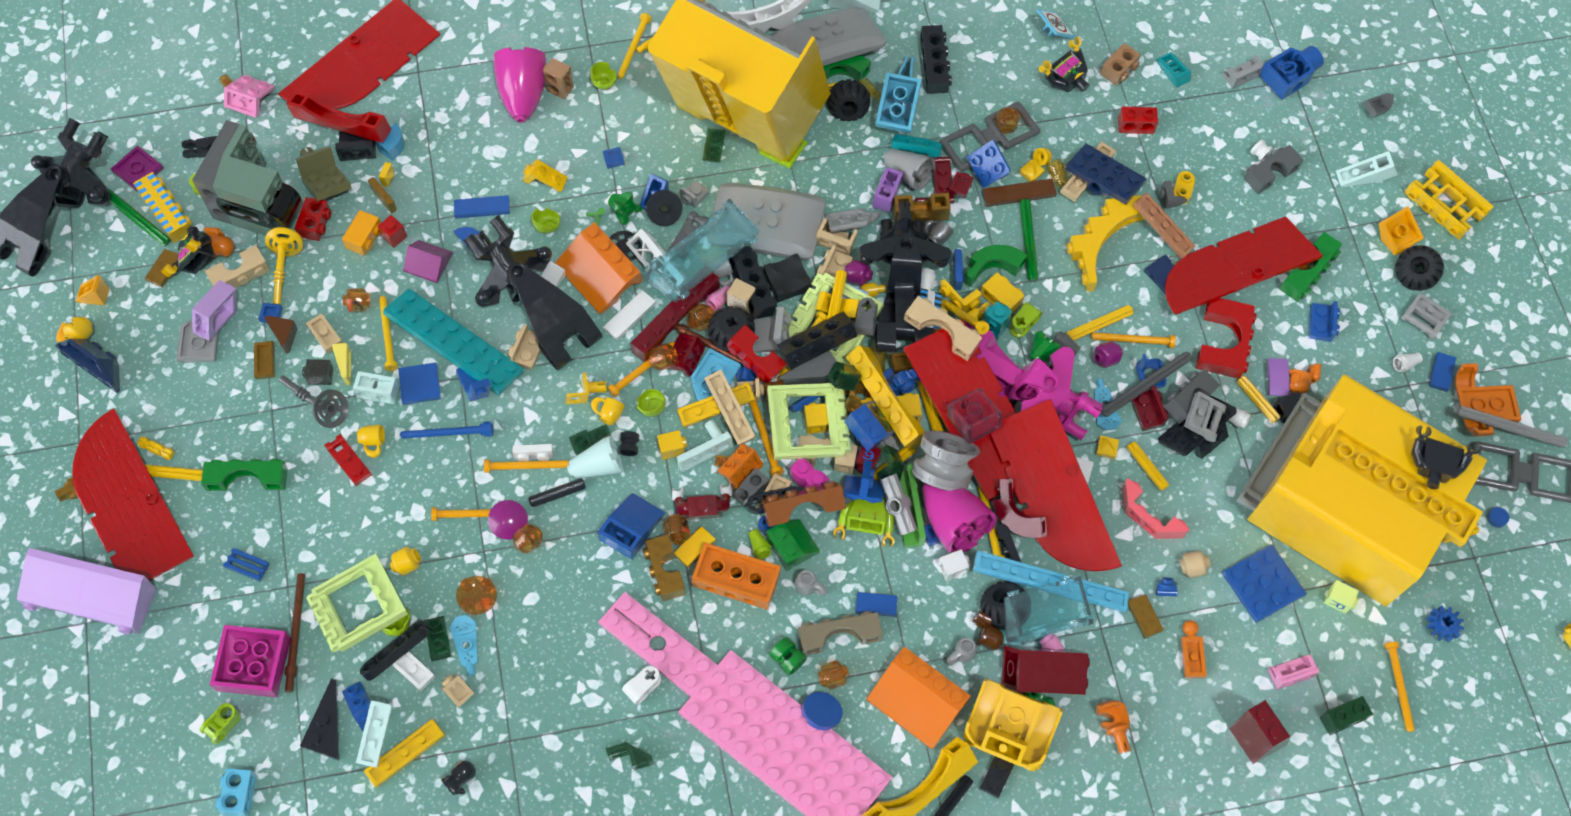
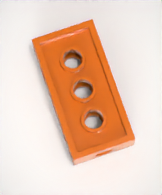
M704 543L692 576V586L769 610L781 575V566ZM721 569L720 572H715L713 570ZM733 575H740L741 577H739V578H734V577H732V576H733ZM756 580V581H759L760 583H758V584H753V583H751V582Z

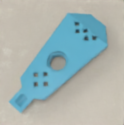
M1102 378L1096 379L1095 400L1099 403L1104 401L1111 402L1113 398L1109 388L1104 386ZM1117 411L1108 417H1104L1100 413L1096 419L1097 426L1106 431L1116 430L1122 422Z
M467 615L457 616L450 626L461 665L466 667L467 675H476L474 667L478 662L476 622ZM465 642L470 643V646L467 649H464L462 647V645Z

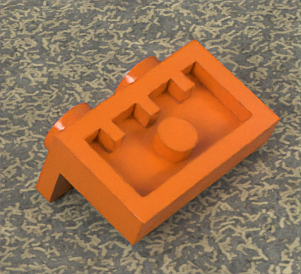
M742 444L718 469V472L727 478L734 490H737L755 468L759 470L764 464L756 450Z

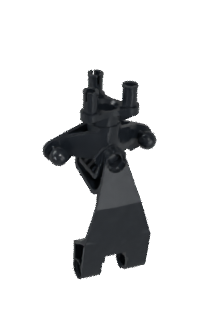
M69 118L65 128L57 137L66 150L65 154L54 157L33 156L31 165L38 169L41 175L18 193L0 213V259H7L14 247L18 248L19 256L16 261V268L31 277L39 273L49 254V249L43 237L46 222L56 206L79 208L84 202L85 193L89 204L106 205L111 198L107 188L89 167L91 159H97L102 154L101 149L109 136L97 131L94 132L88 146L74 140L73 136L81 123L72 118Z
M904 201L899 203V215L895 225L892 227L890 219L881 220L879 240L863 244L859 251L860 261L864 265H870L873 261L878 262L879 260L891 265L887 295L876 322V352L894 353L896 351V340H907L915 343L934 333V328L924 327L921 330L906 322L904 317L906 311L918 294H920L922 264L930 261L937 267L943 268L947 266L951 256L949 248L926 240L925 233L923 232L924 223L921 220H914L913 222L912 215L910 214L911 205L908 201H906V207H904Z
M500 215L490 221V224L499 233V239L492 243L482 230L479 234L477 233L475 236L471 234L463 240L473 252V257L476 261H489L493 267L477 292L475 302L480 307L499 304L500 293L506 288L514 305L523 303L533 328L538 348L550 364L559 371L573 360L565 350L564 342L576 335L583 346L588 349L603 338L602 333L581 304L532 271H544L551 260V249L542 246L537 249L513 252L510 245L515 233L511 228L507 227Z

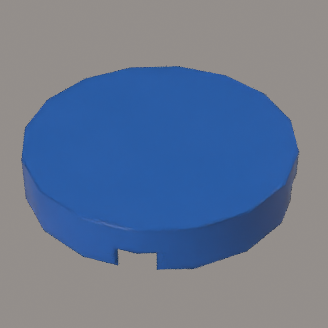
M815 692L806 697L802 705L803 717L805 716L807 723L811 727L827 731L838 726L843 716V709L840 702L834 696L824 692Z

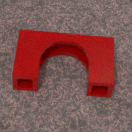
M1218 298L1206 304L1204 320L1222 324L1232 329L1237 336L1238 345L1230 349H1221L1202 344L1197 354L1195 369L1203 370L1205 368L1208 372L1240 379L1242 374L1247 372L1249 362H1246V358L1249 357L1251 352L1249 340H1252L1254 329H1251V327L1255 323L1257 316L1254 313V305Z

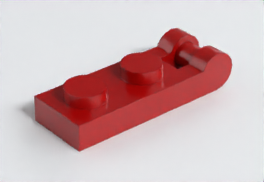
M341 434L337 435L336 439L331 443L327 442L324 444V447L355 486L372 476L371 472ZM341 445L343 449L336 452L335 449Z

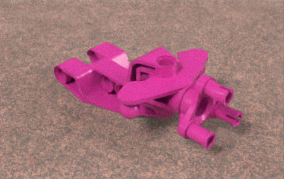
M964 321L969 329L975 330V327ZM989 330L984 335L980 334L982 340L979 348L982 353L977 355V358L979 360L985 357L1003 388V391L999 392L998 395L1000 397L1007 395L1008 399L1022 402L1021 411L1052 399L1057 413H1060V421L1065 432L1082 441L1088 430L1075 424L1073 417L1078 410L1081 411L1082 409L1097 419L1103 409V404L1088 396L1089 394L1085 391L1075 393L1070 389L1075 357L1073 350L1069 347H1062L1050 355L1053 366L1052 370L1038 358L1025 366L1024 369H1020L1000 349L992 331Z

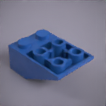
M632 493L607 518L599 529V540L633 560L665 512Z

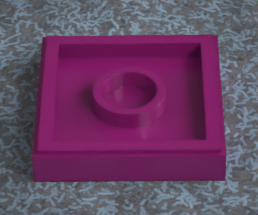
M137 145L111 168V171L138 192L133 184L135 181L151 172L156 176L164 167Z

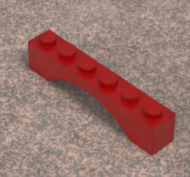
M295 91L286 103L294 118L383 143L392 130L384 115L370 111L364 114L342 112L320 102L310 94Z

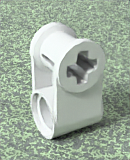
M654 666L645 667L622 688V691L635 705L643 702L660 685L661 676L658 669ZM648 675L654 676L655 679H654V680L648 679L647 676H648Z

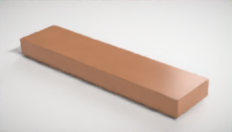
M1147 192L1133 204L1134 208L1181 259L1195 247L1192 241Z

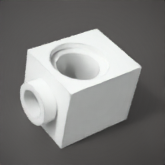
M961 549L940 557L938 566L947 582L968 574L971 563L969 557L964 555Z

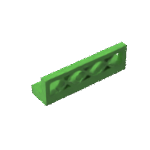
M913 464L907 465L906 471L892 473V475L897 474L904 494L911 500L910 510L917 526V530L902 535L904 548L924 546L926 539L916 479L912 473Z

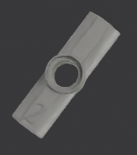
M897 474L880 479L888 500L886 503L887 511L894 516L900 535L917 530L910 510L911 500L904 494Z

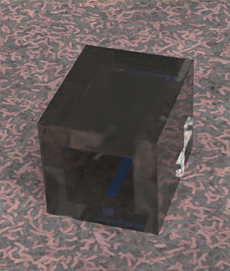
M307 359L306 366H303L302 375L308 385H332L334 367L330 360Z

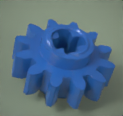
M911 369L909 372L903 370L893 377V382L889 386L896 396L900 393L904 395L913 391L920 379L914 369Z
M1441 605L1438 609L1434 608L1430 612L1431 615L1426 618L1428 622H1431L1426 628L1433 629L1431 636L1437 634L1438 641L1445 637L1446 641L1450 642L1453 638L1457 639L1460 636V632L1464 630V627L1460 626L1464 619H1458L1457 616L1460 612L1458 611L1453 614L1451 606L1445 610L1444 606Z

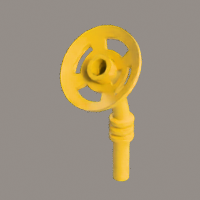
M286 227L273 228L268 231L265 237L268 249L278 255L276 271H274L275 275H273L275 278L273 279V282H275L273 304H281L282 283H284L283 279L285 278L283 276L285 274L283 271L285 257L295 256L303 248L302 237L296 231ZM277 234L289 235V238L278 237ZM295 240H296V242H297V244H298V248H297V249H295V242H294Z

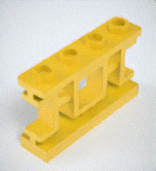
M1439 159L1424 174L1429 179L1424 185L1415 180L1405 191V194L1411 200L1416 202L1437 223L1445 227L1451 235L1459 240L1471 228L1466 222L1473 216L1480 222L1488 216L1494 207ZM1438 181L1443 187L1439 189L1433 183ZM1427 188L1434 193L1432 197L1425 192ZM1446 193L1457 204L1450 209L1439 199L1442 194ZM1465 204L1471 211L1467 213L1461 206ZM1456 212L1462 219L1458 221L1452 214Z

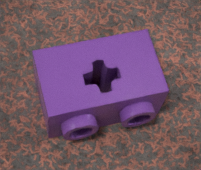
M888 167L885 168L874 195L873 208L890 213L894 196H897L902 184L903 172Z

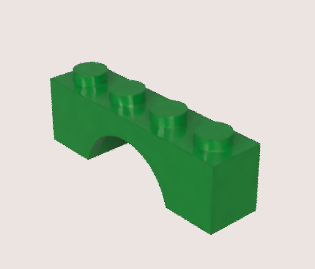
M1323 232L1314 243L1315 248L1323 257L1315 260L1314 267L1311 269H1293L1279 289L1297 302L1301 297H1307L1312 290L1309 287L1312 284L1316 285L1321 279V272L1326 273L1331 266L1329 262L1331 260L1335 261L1341 254L1339 249L1342 243L1326 232Z
M238 459L231 461L211 460V462H204L201 484L206 491H226L234 480L243 476H253L260 480L265 490H285L288 468L279 459H271L270 461H261L259 459H251L250 461Z

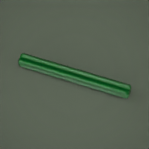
M107 189L111 197L109 202L162 246H167L171 240L166 234L112 190Z
M1022 199L1020 208L1025 253L1028 255L1026 259L1027 275L1029 281H1036L1038 279L1031 202L1029 199Z

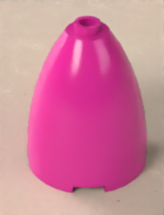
M508 47L500 49L494 53L493 59L498 91L510 116L516 122L523 123L532 116L542 96L545 85L543 68L547 63V58L543 51L535 48L524 47V50H512V48Z
M924 482L923 499L929 521L940 542L949 553L961 549L963 553L978 545L977 541L985 533L990 534L997 521L996 515L972 492L965 488L951 491L943 490Z

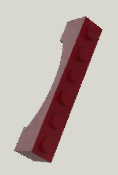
M705 267L630 343L632 354L643 362L655 355L676 325L697 305L705 301L708 295L720 288V277Z

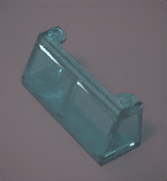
M730 198L723 203V209L721 208L719 211L714 212L711 218L663 256L654 257L649 261L642 275L646 282L675 303L679 299L683 301L691 294L690 291L731 257L746 245H753L757 241L756 236L759 230Z

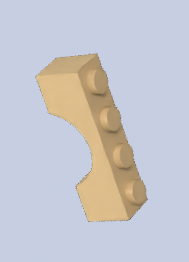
M917 296L905 313L904 320L919 330L927 326L944 328L952 338V352L966 361L970 359L981 343L982 337L976 330L967 328L957 318L953 319L944 309L933 306L932 302L927 298Z

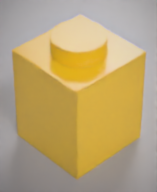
M680 430L657 435L662 460L674 458L685 453L684 448L687 447L685 436L681 437Z

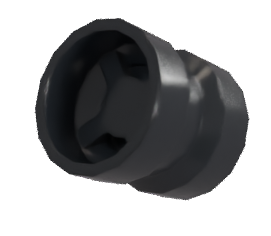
M633 431L620 433L621 445L619 446V453L621 455L636 456L638 454L637 443L639 442V434Z

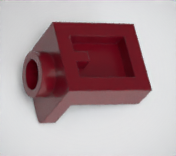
M957 171L949 188V193L966 198L974 177Z

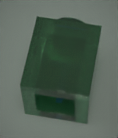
M835 361L827 378L835 388L854 391L862 375L854 365Z

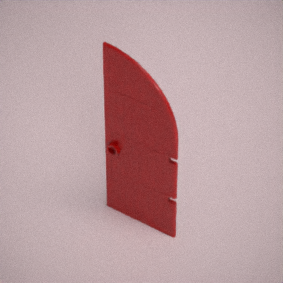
M392 0L280 91L278 95L288 101L295 91L310 94L334 109L350 106L362 100L380 86L381 83L378 79L381 78L386 81L411 59L407 55L411 53L413 56H416L441 34L402 0Z
M1285 216L1253 228L1255 232L1253 234L1248 230L1217 242L1219 247H1215L1212 244L1183 257L1174 265L1167 277L1165 284L1166 299L1173 313L1177 315L1321 259L1323 255Z
M943 328L903 348L949 433L971 441L980 449V454L968 461V465L974 471L973 475L986 499L989 501L999 495L997 490L998 483H1000L999 480L1008 478L1005 468L1011 465L1009 461L1002 463L987 426L1016 414V411L1007 395L1002 397L998 395L999 392L1003 391V388L985 357L978 360L977 355L982 353L979 346L970 359L966 361L952 352V338ZM964 398H967L968 401H967L965 404H963V406H964V405H966V406H965V407H961V406H960V402H961Z
M1052 399L988 425L987 428L1002 463L1010 462L1011 466L1006 467L1005 471L1008 478H1013V488L1020 505L1023 503L1028 505V508L1022 510L1023 513L1034 517L1046 516L1047 536L1035 538L1040 546L1059 562L1079 570L1107 571L1122 567Z
M114 408L89 427L79 442L73 460V484L86 514L89 515L94 512L96 515L90 519V522L106 552L109 553L114 550L116 553L110 557L115 569L143 575L151 581L193 558L194 555Z

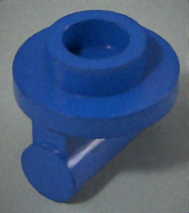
M744 366L738 370L737 379L739 382L755 381L756 374L751 369Z
M1163 577L1157 581L1156 596H1177L1178 583L1173 578Z

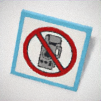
M1042 9L1036 10L1047 24L1043 27V31H1048L1050 28V33L1047 36L1053 37L1055 35L1074 39L1075 36L1056 12Z

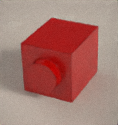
M392 215L377 226L381 237L393 248L407 238L404 226Z

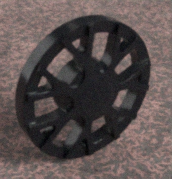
M618 231L612 234L609 238L618 241L615 245L630 261L636 259L637 256L635 254L631 257L627 255L632 250L626 244L629 241L627 239L635 234L630 231ZM619 235H625V239L620 240ZM638 239L634 244H638L636 249H641V242Z

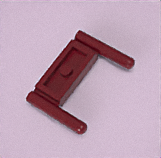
M950 156L932 157L935 160V169L932 170L934 193H949L952 183ZM949 193L950 204H954V196L952 193ZM918 197L914 201L923 202L930 197Z

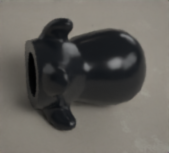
M461 761L451 770V775H446L441 781L452 795L465 794L462 785L475 777L476 769L471 762Z

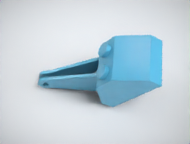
M907 55L898 74L886 72L875 127L911 133L922 80L912 77L915 57L912 56L908 76H904L909 57Z

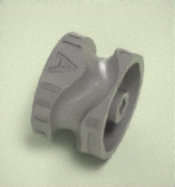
M935 430L924 432L920 445L926 454L922 458L915 459L912 473L926 484L948 491L960 488L968 489L974 472L969 467L968 461L980 454L978 446L952 433Z

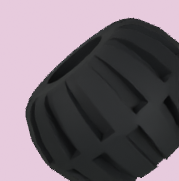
M846 79V81L841 80L831 87V94L827 99V107L832 116L836 119L840 118V121H857L858 118L861 119L866 115L871 99L867 88L862 83Z
M1416 245L1404 250L1399 255L1395 265V273L1399 282L1406 288L1415 291L1432 288L1440 281L1444 272V263L1440 254L1433 248L1424 245ZM1415 266H1423V272L1417 273Z
M727 306V308L723 307L714 313L708 325V333L714 345L727 352L728 347L726 345L729 340L744 325L755 333V323L746 310L737 306L735 308Z
M1000 581L986 589L981 598L980 609L988 618L991 616L992 626L1000 630H1007V628L1011 630L1025 622L1030 613L1031 603L1029 595L1023 587L1014 582L1004 581L1002 583Z

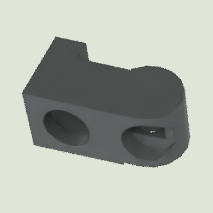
M755 468L740 484L733 497L744 507H747L748 499L752 495L759 494L763 489L765 490L770 481Z

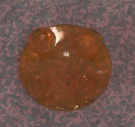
M472 576L463 579L456 592V600L459 607L464 612L472 615L486 613L494 606L497 599V591L493 582L482 576Z

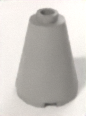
M891 149L884 155L885 165L888 168L903 172L902 180L914 190H922L931 180L932 176L929 174L931 169H935L934 158L897 149Z

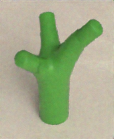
M599 208L595 212H586V216L595 217L596 224L599 225L600 218L605 213L604 208Z

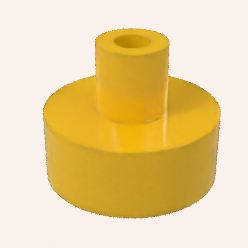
M1037 148L1034 151L1033 160L1038 165L1045 166L1050 163L1052 155L1049 149Z

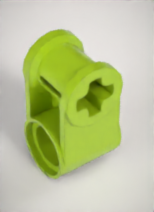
M1025 302L1012 319L1011 335L1016 338L1025 336L1031 327L1039 321L1043 312L1029 302Z
M224 703L202 723L199 731L202 734L208 735L214 745L219 744L240 721L241 712L233 705ZM232 710L231 717L225 719L226 713Z

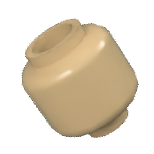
M1201 550L1184 553L1183 559H1180L1183 575L1186 574L1189 578L1205 576L1207 568L1211 567L1209 557L1204 556Z

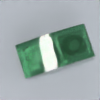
M707 129L703 161L721 163L725 130Z
M604 424L591 431L587 429L570 436L569 439L575 454L579 455L603 438L612 437L609 426Z
M441 616L424 620V623L430 628L427 640L431 661L452 657L445 617Z

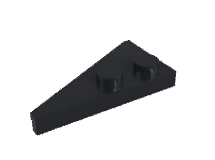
M331 679L300 746L339 761L337 681Z

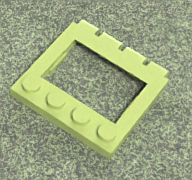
M817 273L811 283L816 289L808 288L802 299L806 306L799 304L792 316L797 321L791 320L789 328L790 337L807 330L818 311L816 310L820 291L828 293L834 286L835 277L827 273L824 275ZM845 283L843 295L858 300L867 297L872 298ZM872 298L878 307V316L884 304ZM868 304V307L864 308L866 311H868V309L872 308V306ZM857 334V337L839 345L836 352L830 350L842 368H848L850 363L846 356L862 344L866 335Z
M835 383L773 385L767 387L774 460L844 457L845 453L852 451L850 438L848 437L850 435L849 428L845 424V420H841L847 418L846 403L843 402L845 401L843 386H837ZM825 395L831 445L823 446V444L792 447L787 397Z
M376 553L311 590L312 593L306 597L332 652H337L338 650L343 652L408 615ZM365 575L384 613L375 619H370L347 634L329 598V594Z

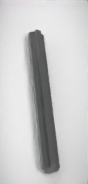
M1188 351L1182 353L1103 406L1102 415L1104 417L1110 416L1150 389L1151 386L1156 385L1192 360Z

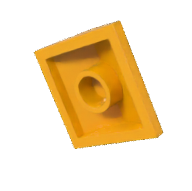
M1409 206L1379 222L1381 241L1394 255L1401 253L1424 239Z

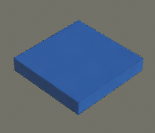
M436 362L398 368L403 405L441 399Z

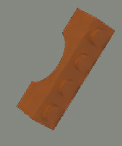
M835 481L825 482L824 486L816 487V485L807 486L805 490L798 492L797 490H789L785 492V495L778 496V494L768 495L766 499L762 500L766 523L769 527L789 522L793 509L804 502H815L821 505L827 513L846 509L842 485Z

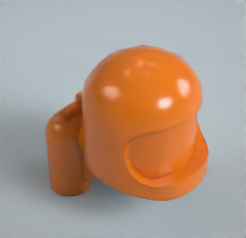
M205 227L204 232L211 238L214 253L212 257H229L232 255L235 249L233 240L226 237L220 228Z
M1321 364L1309 365L1306 371L1289 370V389L1293 393H1307L1310 390L1311 383H1315L1320 379Z

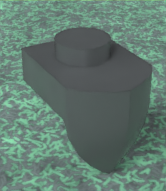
M1381 94L1380 96L1368 99L1363 104L1368 113L1374 118L1385 114L1392 107L1394 94Z
M1164 181L1162 188L1159 189V198L1163 200L1164 208H1174L1187 202L1186 198L1174 195L1171 181Z

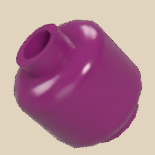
M853 260L845 267L849 283L862 286L872 280L873 270H871L870 265H864L861 261Z
M1113 341L1102 343L1096 346L1094 350V360L1102 368L1118 364L1123 355L1120 345Z

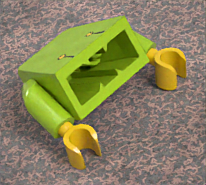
M857 499L847 503L846 509L841 510L838 520L839 527L833 532L835 538L837 532H843L841 540H844L846 537L845 526H847V530L883 535L885 532V537L881 544L885 547V540L888 539L891 541L892 547L895 542L891 536L894 529V516L887 511L884 499L881 503H870L867 500Z

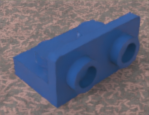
M1333 301L1332 305L1311 304L1309 339L1331 342L1339 334L1340 326L1337 324V319L1340 316V308H1338V301Z

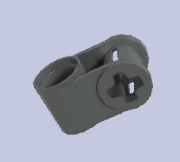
M863 298L859 302L854 325L857 334L872 336L875 334L878 307L872 298ZM868 304H870L872 308L866 311L864 307H868Z

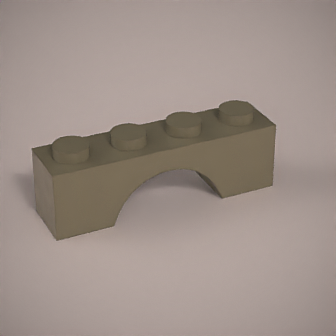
M872 611L863 612L860 616L855 617L846 615L834 621L833 619H825L818 624H813L812 622L804 623L801 627H798L800 647L805 655L822 653L826 641L838 633L850 634L856 637L862 645L880 642L883 637L878 612L872 613Z

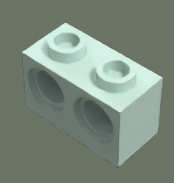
M359 371L353 386V390L359 399L394 405L400 388L394 377Z

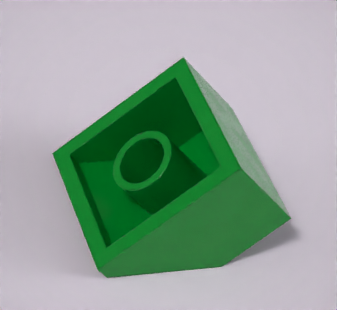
M800 519L776 525L766 531V540L772 546V550L786 571L820 553L819 548Z

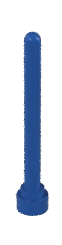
M486 421L480 424V426L400 432V437L407 439L480 434L484 435V437H493L492 421Z

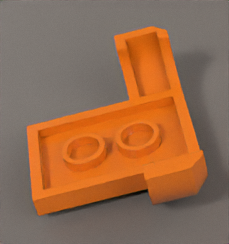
M1477 363L1463 364L1458 369L1455 377V386L1460 406L1517 423L1522 420L1513 385L1476 387L1475 376L1479 370ZM1463 417L1466 429L1474 437L1491 436L1494 434L1493 426L1486 427L1483 423Z

